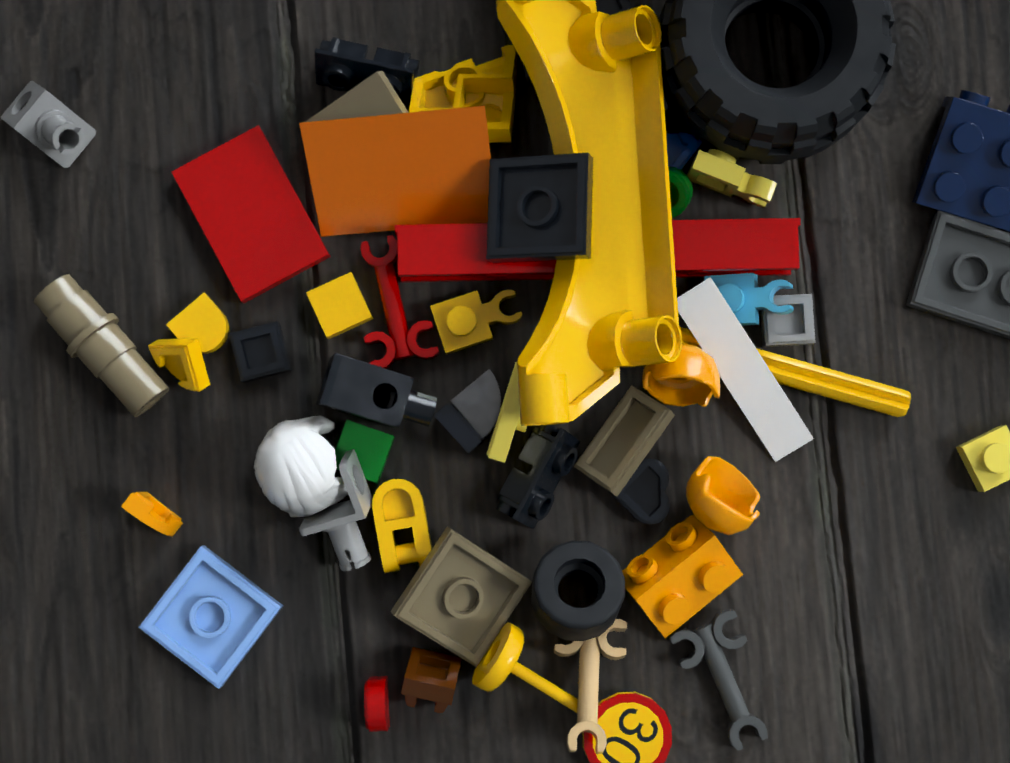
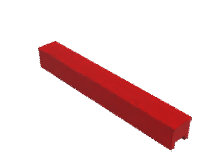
M801 219L672 220L676 278L755 273L758 276H790L791 270H798L800 268L798 227L801 225ZM488 223L395 225L398 277L401 278V283L553 280L556 260L503 263L488 261L486 259Z

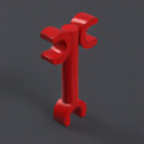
M393 235L387 236L389 251L382 258L374 257L371 254L368 241H363L360 248L366 263L375 270L389 336L384 332L378 331L368 333L364 336V341L366 345L376 342L386 345V355L380 360L369 362L372 365L385 369L390 367L395 360L409 358L414 355L420 359L428 360L440 354L438 346L423 349L417 344V338L420 333L434 329L432 321H418L408 330L394 264L398 259L397 240Z

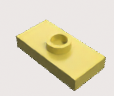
M515 362L486 453L488 459L503 464L506 462L515 430L525 433L527 426H521L517 362Z

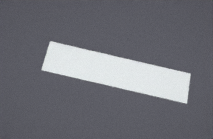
M709 277L677 298L679 314L702 350L714 359L721 379L774 461L780 460L814 439L712 278Z

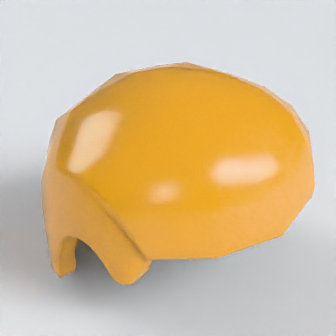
M682 343L680 355L675 361L646 365L643 370L642 385L644 390H647L652 397L663 404L684 407L698 403V405L706 407L713 394L714 398L719 399L720 374L712 356L697 346Z
M708 456L690 476L686 487L688 504L696 519L708 529L732 535L747 530L760 515L758 510L753 513L755 506L760 500L759 492L744 474L722 458Z

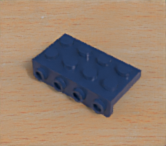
M961 90L958 98L945 96L942 106L946 108L912 202L1010 232V104L1007 111L1003 112L988 107L991 98L978 93Z

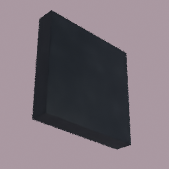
M589 153L490 159L486 259L492 263L591 259L593 157Z

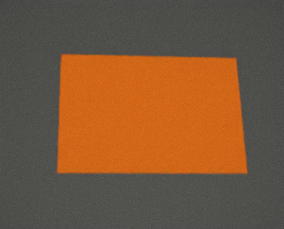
M485 105L299 123L321 237L394 231L395 225L474 224L488 222L491 153Z

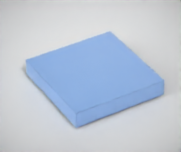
M202 545L138 628L216 688L220 689L283 605L205 545Z

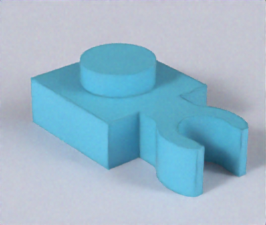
M755 273L704 276V281L709 277L712 278L742 326L759 325V310L768 309L779 315H786L794 311L793 306H776L773 300L774 294L779 289H793V285L787 280H774L764 287H758V275Z

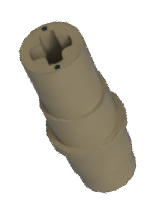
M70 274L63 275L54 280L37 295L34 300L35 305L48 318L47 322L68 345L67 353L72 358L78 357L97 379H101L134 417H138L146 412L169 391V387L136 351L137 347L117 325L119 322L118 317L114 313L107 314L87 290H83Z

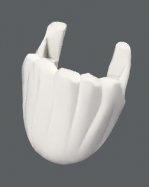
M323 416L285 420L278 423L267 432L256 453L254 461L255 476L259 486L262 488V492L273 505L289 513L290 517L311 516L336 504L348 495L342 477H335L337 468L335 449L321 436L334 430L335 423Z

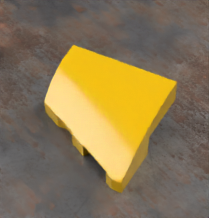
M514 45L501 47L502 57L475 66L472 58L456 63L447 71H433L414 78L409 112L485 105L489 142L511 143L518 58Z

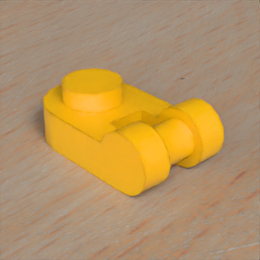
M405 479L388 480L376 489L372 498L374 522L385 573L399 571L400 565L418 562L419 566H421L433 548L424 500L420 490L412 482ZM412 527L414 542L396 545L393 531Z

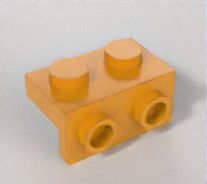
M694 515L673 526L667 535L645 553L635 557L622 570L625 577V590L632 596L665 639L743 575L715 534L697 520Z

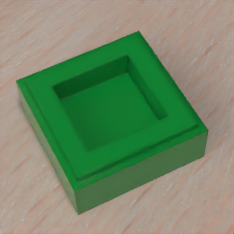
M346 420L335 450L336 469L339 470V464L346 451L354 449L365 479L379 484L395 436Z

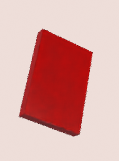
M259 125L171 171L242 303L252 300L331 257Z

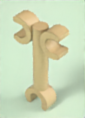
M615 619L613 625L598 637L586 641H573L568 645L555 644L554 654L560 657L572 656L580 650L577 724L571 728L567 736L566 745L569 752H576L577 737L583 732L591 733L596 740V754H602L606 748L607 737L605 731L597 724L600 653L610 660H619L626 656V648H614L609 645L606 638L607 634L611 631H626L627 622L622 619Z

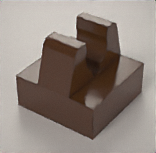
M412 647L401 694L405 695L407 706L415 708L417 698L436 702L434 712L443 713L448 705H452L462 658Z

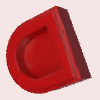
M370 676L365 683L364 713L366 729L369 732L388 731L390 727L388 676Z

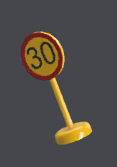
M507 622L504 624L475 668L472 684L484 691H493L512 673L577 713L578 699L517 662L524 645L523 631L512 623ZM618 692L598 703L597 724L605 731L607 745L602 754H596V740L591 733L583 732V749L589 763H664L672 746V726L664 709L651 697L637 692Z

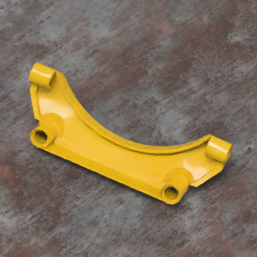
M496 0L498 19L519 54L536 90L546 119L554 155L589 153L593 157L591 259L556 260L550 293L540 321L517 361L521 426L564 424L574 421L620 383V367L673 362L679 357L682 349V336L678 317L660 48L662 32L657 15L647 5H640L609 15L601 11L597 12L595 0Z

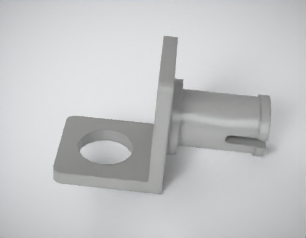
M30 81L1 116L2 120L64 168L71 166L96 135L94 128L34 81Z
M354 449L346 451L339 464V471L350 500L333 504L316 514L305 517L299 528L301 536L321 531L328 532L342 571H351V562H354L355 569L366 565L371 560V555L367 551L356 521L366 518L372 505L373 497Z

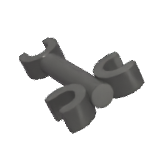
M724 609L713 617L711 623L702 625L693 631L679 628L670 634L668 639L672 644L687 639L693 645L691 654L678 660L681 668L690 669L697 666L702 661L704 655L730 718L726 728L727 738L731 745L739 751L743 749L742 742L739 739V731L743 726L753 725L757 736L762 741L768 738V731L765 724L757 716L749 713L722 649V646L727 649H738L748 641L744 634H739L732 638H726L723 635L722 628L724 623L738 617L734 610Z

